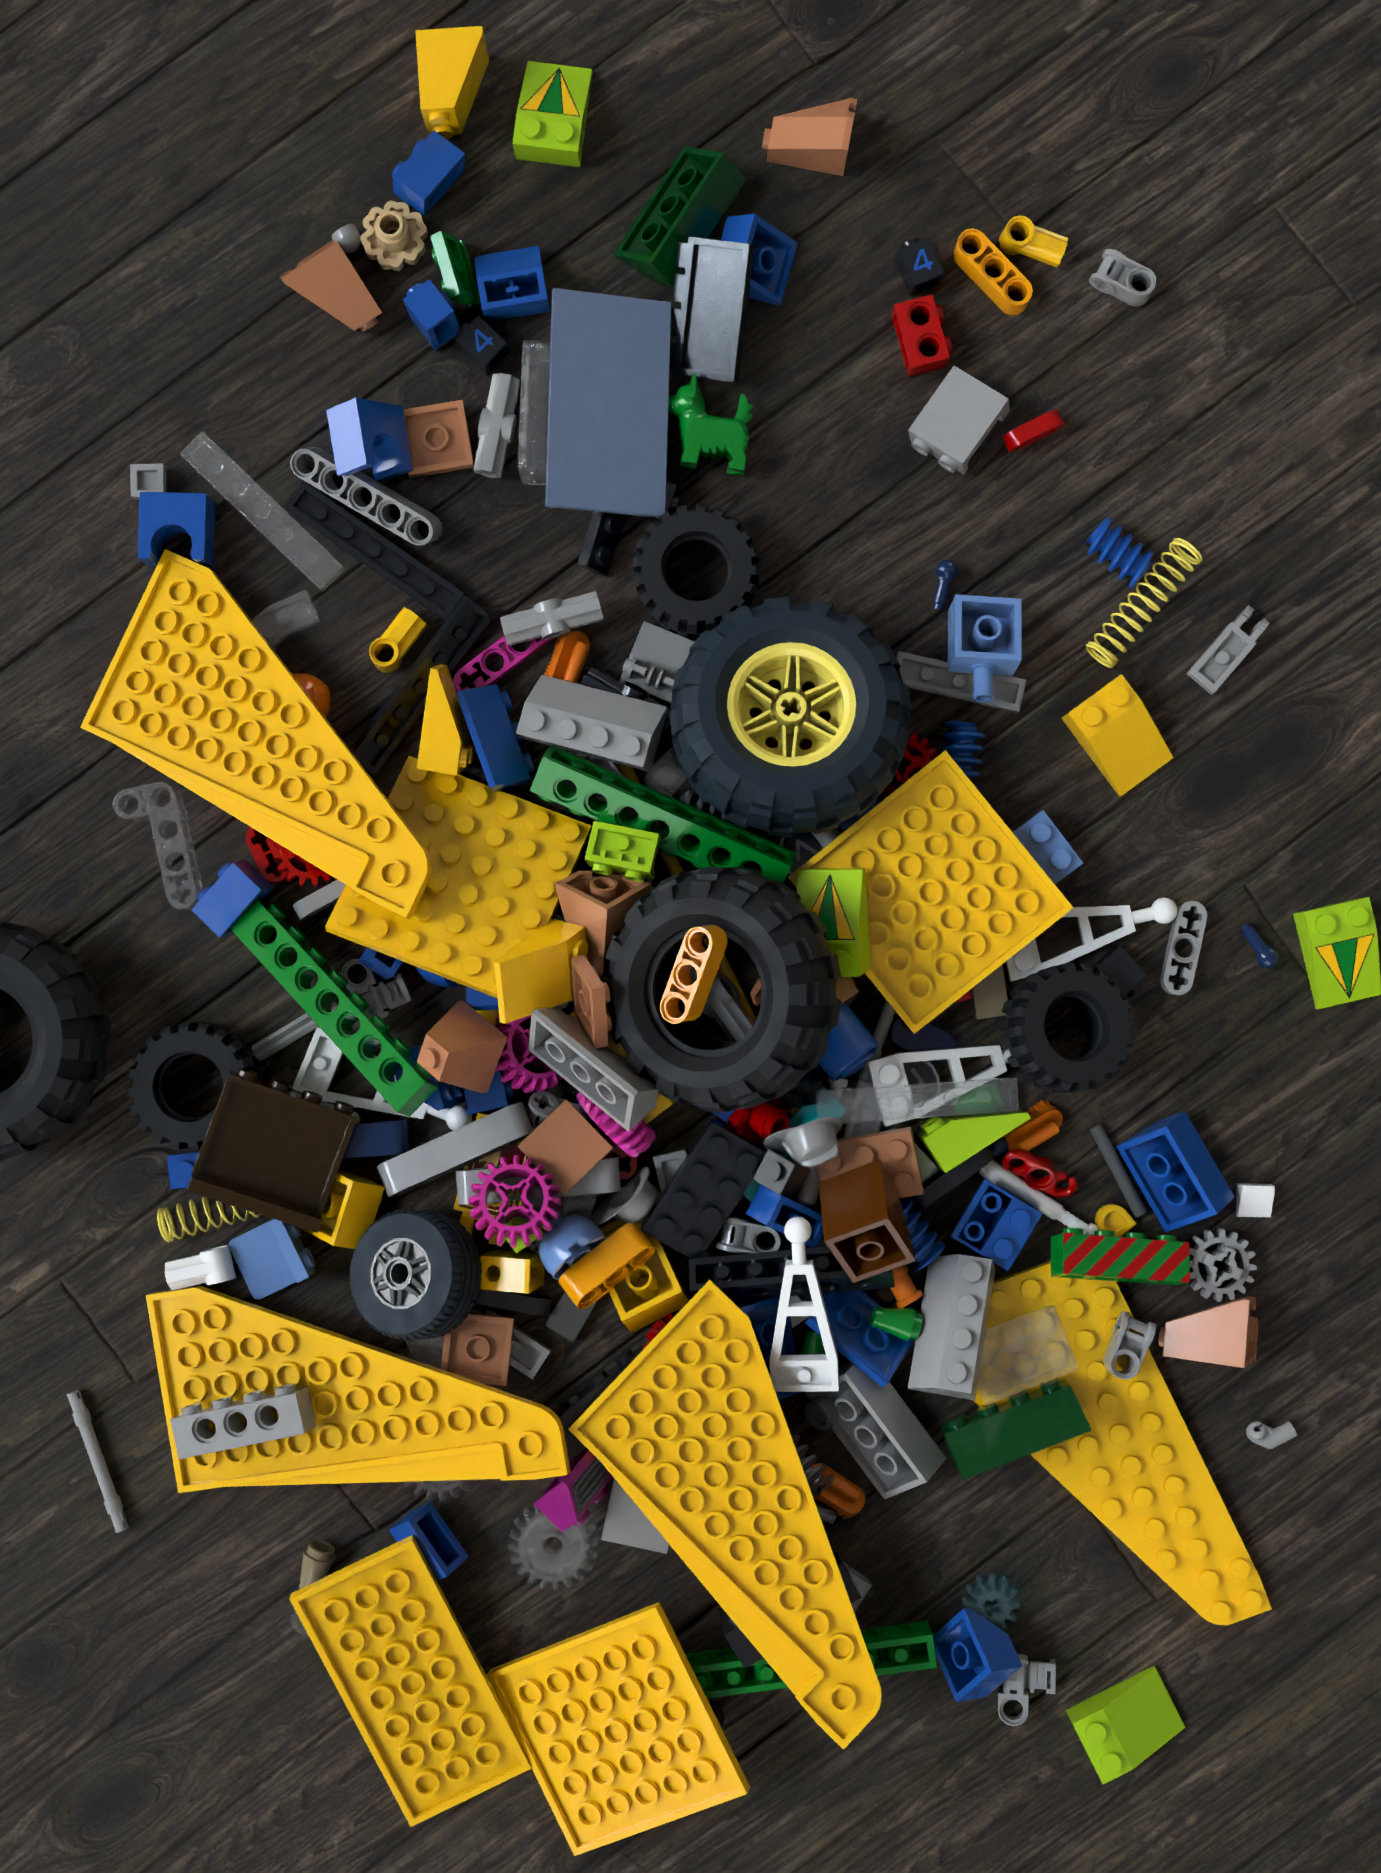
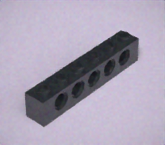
M828 1246L805 1248L806 1260L814 1261L822 1294L895 1287L894 1269L853 1283ZM792 1250L689 1259L690 1293L693 1297L710 1279L733 1302L779 1298L786 1260H792ZM793 1275L790 1296L811 1295L806 1275Z

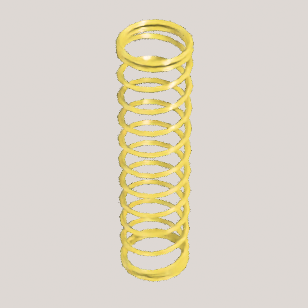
M1182 538L1173 539L1169 544L1170 552H1163L1161 554L1162 562H1155L1153 564V572L1145 573L1144 580L1146 583H1137V593H1129L1127 595L1129 603H1120V613L1111 614L1112 623H1104L1102 625L1104 634L1095 633V642L1089 641L1086 644V650L1094 659L1108 668H1113L1116 662H1118V658L1100 645L1097 636L1107 638L1119 650L1127 652L1125 646L1109 636L1105 626L1108 625L1116 628L1126 639L1135 642V638L1129 632L1119 627L1113 617L1115 615L1123 617L1133 628L1143 632L1144 629L1140 624L1125 615L1122 606L1132 607L1144 620L1152 622V618L1145 611L1132 603L1130 596L1140 597L1151 609L1160 612L1159 606L1142 595L1138 586L1144 585L1149 587L1158 598L1168 602L1169 598L1161 590L1150 585L1147 576H1156L1164 586L1176 592V586L1165 577L1159 575L1155 566H1165L1176 579L1185 582L1186 579L1183 574L1166 564L1163 556H1173L1183 568L1192 572L1194 568L1191 564L1199 565L1202 561V555L1191 543ZM1179 545L1189 550L1196 558L1188 555Z
M203 1196L202 1203L208 1217L207 1229H203L200 1225L197 1209L192 1199L189 1201V1206L195 1221L193 1233L185 1225V1216L180 1203H177L176 1209L182 1224L181 1236H177L175 1233L173 1219L168 1207L165 1206L158 1209L157 1221L163 1239L169 1243L170 1241L173 1242L175 1237L179 1240L182 1239L185 1231L189 1235L194 1236L198 1227L203 1232H208L211 1224L217 1229L221 1228L223 1219L226 1223L233 1225L236 1216L244 1222L247 1220L249 1212L256 1218L260 1214L255 1215L254 1212L246 1210V1216L242 1218L236 1207L232 1206L233 1220L229 1222L223 1213L222 1202L216 1201L221 1218L220 1224L217 1226L211 1218L208 1200ZM164 1217H165V1220H166V1223H167V1226H168L169 1234H168L167 1229H166V1226H165Z

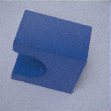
M353 398L326 410L337 476L346 477L373 466L375 480L385 482L413 471L402 406Z
M140 492L138 559L147 566H157L161 558L162 546L167 538L174 534L184 533L189 534L191 537L192 548L190 554L192 559L202 566L214 568L216 503L206 493Z

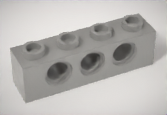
M293 1383L274 1389L275 1393L264 1395L263 1390L244 1394V1399L233 1402L232 1396L212 1401L213 1406L202 1408L201 1403L182 1407V1413L170 1419L178 1458L183 1459L305 1434L316 1427L308 1386L295 1388ZM270 1406L277 1410L278 1420L271 1416L269 1412ZM239 1413L246 1417L247 1426H244L239 1421ZM208 1419L215 1424L216 1432L209 1429Z

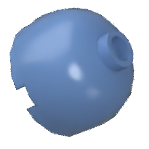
M559 1215L558 1219H551L552 1230L546 1231L543 1234V1239L540 1240V1260L547 1272L555 1280H558L569 1267L606 1239L602 1230L592 1220L582 1215H569L564 1218Z

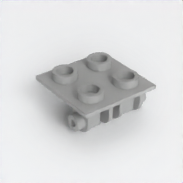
M644 621L629 658L626 659L623 665L620 681L631 682L647 691L650 695L671 703L672 688L678 669L685 663L689 655V648L694 644V641Z

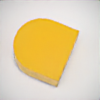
M1116 1204L1102 1206L1095 1216V1225L1098 1227V1230L1114 1231V1237L1123 1236L1137 1224L1124 1208Z

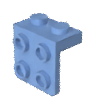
M273 1219L229 1242L231 1253L253 1298L260 1300L295 1282L298 1283L316 1272L314 1269L315 1260L310 1250L304 1248L299 1237L301 1232L298 1226Z

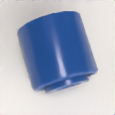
M847 1003L841 1004L838 1025L830 1031L826 1041L829 1043V1048L819 1062V1065L829 1078L835 1082L841 1078L844 1080L852 1076L875 1056L874 1052L879 1047L878 1042Z

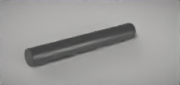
M1099 1123L1092 1126L1089 1130L1134 1216L1139 1217L1145 1214L1147 1210L1102 1124Z

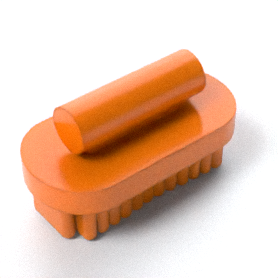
M571 630L569 633L557 638L556 645L554 646L555 649L553 650L554 653L552 654L553 657H551L544 675L578 684L590 650V641L583 632Z
M1040 1100V1103L1037 1102L1036 1105L1027 1109L1026 1112H1028L1031 1119L1003 1136L1008 1143V1151L1024 1149L1029 1152L1059 1133V1127L1063 1122L1061 1112L1051 1105L1048 1100Z
M821 1463L815 1464L813 1467L815 1468L821 1465ZM825 1465L826 1470L822 1477L833 1474L835 1479L824 1492L814 1499L819 1502L822 1501V1504L828 1506L829 1509L836 1510V1514L839 1513V1516H842L843 1519L856 1515L865 1504V1495L862 1489Z

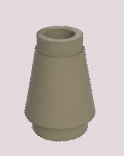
M317 1539L311 1540L309 1545L303 1549L300 1589L326 1577L336 1559L334 1554L335 1548L329 1542Z

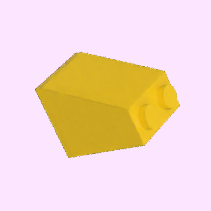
M483 27L415 30L420 109L428 136L433 130L445 139L452 138L453 135H460L489 63Z

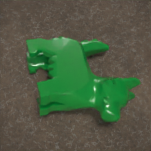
M692 373L689 385L681 386L676 394L668 396V413L677 416L679 420V432L683 448L680 468L695 470L700 456L705 458L710 456L715 459L716 455L723 457L725 454L730 460L726 475L743 477L747 460L745 451L749 444L747 426L752 418L750 411L753 408V405L748 404L744 394L740 395L734 419L707 415L704 398L698 387L696 373Z

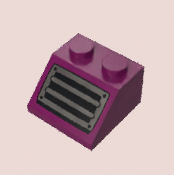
M587 1448L569 1461L570 1473L565 1476L555 1477L534 1503L562 1533L572 1525H575L577 1528L580 1527L591 1514L588 1510L589 1506L592 1503L596 1505L609 1491L606 1485L613 1476Z

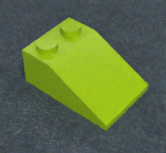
M1155 1666L1066 1710L1103 1785L1136 1768L1185 1728Z

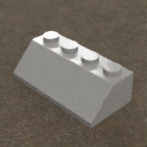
M541 675L524 702L516 734L526 740L549 746L553 745L560 749L651 772L668 707Z
M558 1007L539 1008L531 1013L528 1050L628 1132L656 1107L659 1091L655 1088L656 1084L648 1077L638 1075L626 1063L624 1056L615 1054L608 1047L595 1049L579 1021L574 1016L567 1015Z
M955 1254L938 1256L928 1264L920 1311L922 1314V1326L920 1334L915 1341L908 1389L969 1400L976 1399L996 1271L992 1259Z
M850 1360L845 1361L838 1367L839 1391L805 1393L810 1401L816 1396H822L829 1399L836 1406L839 1419L831 1429L884 1500L928 1482L947 1459L890 1382L882 1388Z

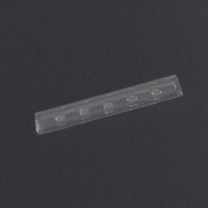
M203 431L180 453L204 479L321 592L345 570L325 548Z
M1016 1077L816 1090L817 1118L837 1117L841 1120V1123L1019 1111Z

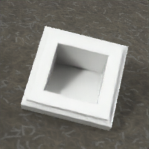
M1236 1183V1216L1271 1217L1275 1185Z

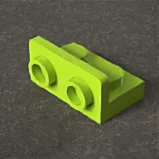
M594 821L584 860L590 867H593L592 871L597 874L611 876L612 872L623 873L626 879L635 882H644L645 878L654 879L655 871L653 868L661 836L659 833Z

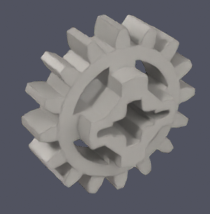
M1217 1228L1215 1235L1208 1229L1204 1230V1239L1196 1236L1192 1237L1196 1245L1194 1248L1189 1247L1190 1279H1194L1190 1284L1191 1289L1196 1291L1202 1288L1200 1293L1202 1297L1207 1299L1212 1293L1213 1299L1217 1302H1221L1223 1294L1228 1299L1234 1300L1235 1290L1244 1294L1246 1289L1242 1284L1245 1281L1254 1282V1279L1248 1275L1249 1271L1257 1270L1256 1265L1249 1263V1259L1255 1256V1252L1244 1250L1249 1242L1245 1239L1237 1241L1238 1234L1230 1231L1226 1236L1225 1230L1222 1228ZM1218 1243L1215 1249L1204 1251L1210 1245ZM1236 1253L1238 1254L1240 1261L1239 1267H1237L1236 1261L1234 1259ZM1218 1260L1225 1263L1223 1269L1213 1266L1214 1262ZM1199 1262H1201L1202 1267L1204 1269L1202 1277L1199 1273ZM1234 1278L1230 1283L1221 1286L1223 1281Z

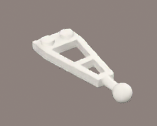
M1163 897L1154 901L1149 908L1132 912L1130 905L1073 907L1061 918L1076 917L1082 945L1041 963L1036 940L1034 939L1005 962L1009 980L1022 979L1039 970L1070 962L1135 932L1134 924L1151 920L1161 924L1170 923L1177 916V906L1173 900ZM1120 915L1122 927L1093 940L1088 916Z
M320 1027L316 1028L292 1089L301 1093L304 1090L318 1093L323 1096L322 1101L335 1103L336 1101H342L358 1108L406 1116L396 1112L388 1102H385V1099L378 1091L374 1100L328 1091L343 1052ZM423 1103L410 1116L412 1118L424 1119L426 1113L445 1120L448 1127L453 1131L472 1122V1114L469 1115L468 1109L464 1106H455L437 1111Z
M1000 1045L900 1052L867 1062V1067L883 1125L887 1127L918 1118L1006 1072L1005 1064L1009 1063L1007 1058L1011 1056L1009 1049L1002 1051ZM990 1055L993 1066L965 1080L960 1058ZM947 1059L954 1086L914 1106L903 1063Z
M803 1217L789 1219L784 1227V1234L792 1243V1260H786L770 1354V1377L776 1392L839 1391L838 1353L814 1261L806 1260L805 1242L810 1238L812 1230L810 1223ZM793 1275H806L812 1301H789ZM787 1316H816L825 1354L781 1355Z

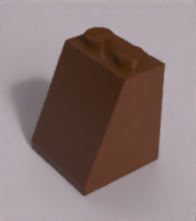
M881 1159L819 1182L824 1242L853 1283L916 1261L894 1180Z

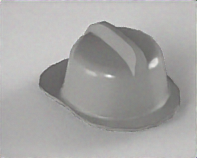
M837 1117L818 1118L804 1125L771 1134L764 1140V1146L773 1151H787L792 1160L802 1167H815L839 1155L836 1134L840 1131L842 1123Z
M643 1167L635 1172L621 1186V1191L613 1192L597 1206L590 1216V1220L596 1225L602 1224L612 1217L625 1224L643 1222L661 1196V1193L648 1180L650 1169Z

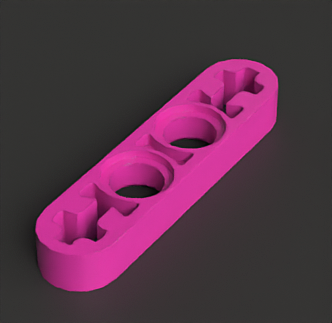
M504 635L456 672L453 679L456 691H462L461 686L464 684L463 676L467 675L472 678L479 673L474 668L478 664H480L482 671L490 678L485 682L482 676L474 681L476 688L493 685L554 638L541 639L536 642V639L530 640V647L524 652H518L513 649L512 645H507ZM492 654H499L504 658V666L497 672H492L486 667V660Z

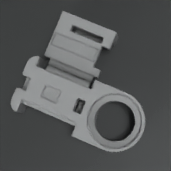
M359 959L348 961L342 968L341 974L348 981L346 988L352 994L357 992L368 1002L369 1007L367 1010L373 1017L378 1015L384 1019L391 1014V1011L385 1012V1008L389 1007L392 1010L413 1001L402 973L393 976L394 981L384 984L383 981L378 982L375 973L365 967L367 971L366 979L356 984L350 980L349 970L355 964L362 965L358 962Z
M1018 1654L1022 1667L1003 1682V1688H998V1714L1005 1724L1018 1726L1025 1722L1028 1717V1690H1030V1693H1034V1689H1045L1046 1694H1055V1659H1050V1662L1030 1661L1029 1664L1027 1655ZM1047 1671H1048V1684H1050V1687H1047ZM1017 1700L1023 1706L1022 1712L1014 1717L1007 1715L1003 1710V1706L1007 1701Z

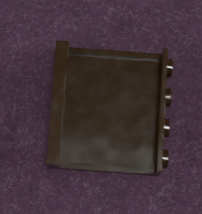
M239 1068L237 1072L229 1070L190 1174L187 1191L318 1233L322 1223V1212L356 1123L359 1124V1114L354 1112L355 1107L348 1103L336 1101L333 1105L322 1101L323 1096L318 1093L304 1090L300 1094L289 1090L291 1085L276 1079H271L270 1083L258 1080V1074L243 1068Z

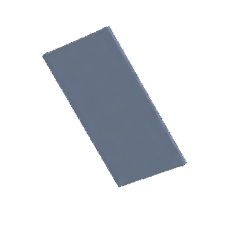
M561 288L552 289L545 507L656 518L665 513L671 302Z

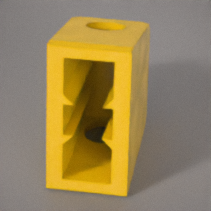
M493 1250L480 1256L482 1269L481 1290L529 1294L544 1285L545 1267L540 1260L539 1252L519 1251L516 1254L515 1251Z

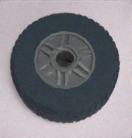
M401 1209L387 1213V1215H383L374 1224L369 1226L354 1250L350 1267V1286L353 1300L358 1311H360V1315L367 1324L377 1332L382 1333V1335L407 1340L434 1339L444 1336V1334L450 1333L451 1330L461 1325L463 1320L468 1317V1313L472 1311V1306L476 1303L482 1279L480 1255L474 1239L471 1238V1234L466 1231V1228L460 1222L455 1221L449 1215L416 1209Z

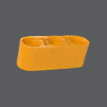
M973 228L963 231L958 237L953 253L957 265L1005 314L1015 316L1022 313L1032 297L1033 289L1029 280L981 231ZM964 244H972L978 252L969 254L964 251L962 246ZM989 267L996 268L1000 276L996 278L990 277L985 272V269ZM1018 291L1022 295L1023 300L1013 301L1008 296V292Z
M719 926L693 927L684 936L660 1002V1013L667 1022L677 1024L697 1019L703 1012L727 947V935ZM704 934H706L709 938V947L707 950L704 948L702 944V937ZM692 966L695 968L697 972V979L695 982L692 980L690 976V970ZM680 999L685 1004L684 1014L680 1012L678 1007Z
M635 1222L627 1223L569 1267L560 1276L559 1284L578 1309H585L646 1263L653 1256L655 1247Z

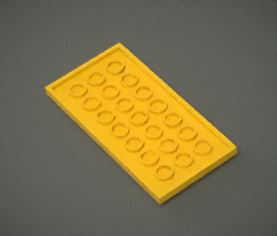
M413 1535L291 1593L289 1598L410 1827L531 1769L491 1683Z

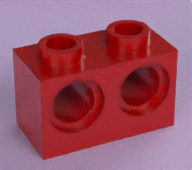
M932 294L894 304L891 317L908 377L945 368L950 355L953 354L950 337L948 335L944 336L941 324L944 323V316L941 305H935ZM921 314L926 318L927 323L917 325L911 320V316ZM929 345L934 348L936 355L932 357L924 356L919 348Z

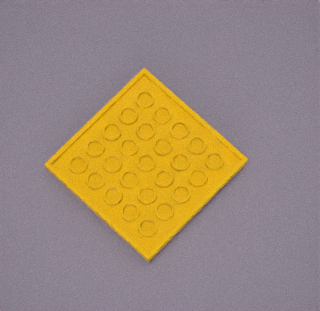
M946 750L799 868H865L871 968L865 974L914 1034L1073 909V906ZM799 869L788 877L796 888Z
M408 756L388 800L427 850L432 865L430 879L412 918L408 919L384 908L345 885L325 925V929L329 933L497 998L494 962L539 927L547 925L553 918L559 904L556 883L573 873L589 838L592 826L503 791L493 792L489 786L461 775L417 769L418 759Z
M660 1602L494 1667L486 1674L574 1856L746 1795L750 1789V1785Z

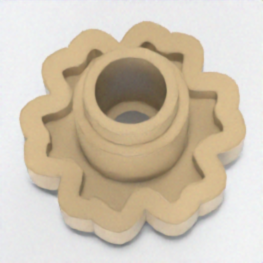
M388 201L384 209L373 207L369 215L363 219L362 222L366 231L361 235L360 240L367 257L371 260L378 259L382 269L400 271L403 269L405 262L415 265L420 257L425 254L426 247L423 240L428 236L427 228L421 214L410 212L407 203Z

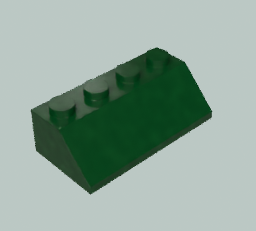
M684 146L613 255L656 284L673 288L675 273L685 275V268L675 267L678 242L688 243L689 237L708 239L714 228L720 224L722 216L731 202L738 196L740 188L746 181V177L724 153Z
M1059 1378L1049 1379L1040 1384V1389L1028 1393L1027 1390L1018 1391L1010 1395L1007 1402L999 1405L996 1402L987 1403L979 1407L976 1414L968 1417L965 1414H960L946 1421L947 1425L940 1428L953 1462L962 1479H968L1092 1431L1070 1384L1065 1379L1061 1381Z

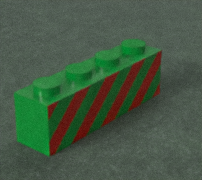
M1063 1228V1233L1051 1236V1277L1170 1286L1190 1283L1189 1242H1178L1177 1236L1158 1235L1156 1240L1146 1239V1234L1126 1233L1125 1237H1114V1231L1097 1230L1094 1231V1235L1083 1234V1229Z

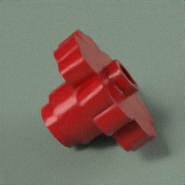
M778 1097L749 1109L734 1110L735 1112L728 1118L729 1128L762 1146L766 1137L790 1128V1120L786 1114L789 1109L781 1098Z

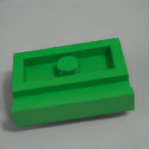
M443 231L431 235L430 238L433 244L432 256L440 268L443 278L441 286L448 298L463 305L468 304L470 308L481 304L478 286L464 241H458L457 237Z

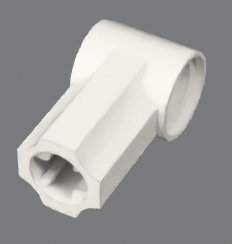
M229 1245L207 1249L199 1252L200 1254L166 1262L164 1273L171 1291L202 1283L212 1285L236 1278Z

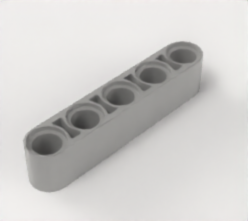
M318 447L299 449L291 456V469L297 477L417 546L425 545L438 540L441 536L442 523L437 516L360 471L346 477L342 476L343 485L341 488L337 487L333 480L334 473L336 472L334 456ZM308 454L315 461L313 471L307 469L305 465V459ZM364 487L372 494L370 504H366L362 499L361 493ZM392 504L396 505L400 510L401 515L398 521H395L390 515ZM420 521H424L429 527L427 538L420 535L418 531Z
M515 1103L378 1165L377 1169L388 1197L393 1198L516 1144L531 1134L533 1128L523 1103Z
M604 1157L566 1195L559 1192L554 1196L564 1197L621 1191L619 1157ZM488 1167L455 1171L458 1205H468L469 1197L478 1195L471 1190V1185L473 1183L483 1184L478 1179L477 1174L484 1172L490 1175ZM512 1177L501 1182L508 1186H514L522 1179L525 1180V1178ZM534 1185L528 1199L543 1198L540 1189ZM491 1191L487 1203L501 1202L497 1195ZM511 1196L510 1198H508V1200H509V1201L521 1200V1197H520V1196H515V1199H514V1196Z

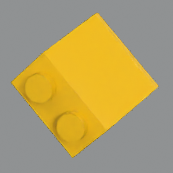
M338 1170L321 1215L322 1223L318 1233L299 1228L333 1246L356 1249L361 1236H363L371 1224H374L385 1187L367 1178Z

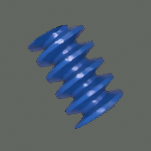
M1109 516L1100 523L1082 546L1090 543L1087 553L1089 556L1098 551L1101 552L1098 559L1099 564L1111 560L1108 568L1109 572L1120 568L1121 571L1118 577L1120 581L1130 576L1131 580L1128 588L1132 589L1153 565L1150 562L1153 551L1149 550L1141 555L1143 543L1138 542L1130 546L1133 535L1129 533L1120 538L1123 527L1118 525L1110 530L1112 518Z
M946 721L944 726L953 732L945 733L943 740L951 745L943 746L941 753L946 750L969 780L970 778L980 777V773L971 768L972 765L981 764L982 760L973 756V753L984 750L983 746L975 743V739L984 738L986 734L977 730V724L962 721Z
M899 1198L915 1258L919 1263L914 1270L916 1272L934 1261L944 1250L945 1244L942 1241L934 1242L937 1237V1233L934 1230L925 1232L929 1223L927 1220L917 1221L921 1212L917 1209L910 1210L913 1201L908 1198L903 1200Z

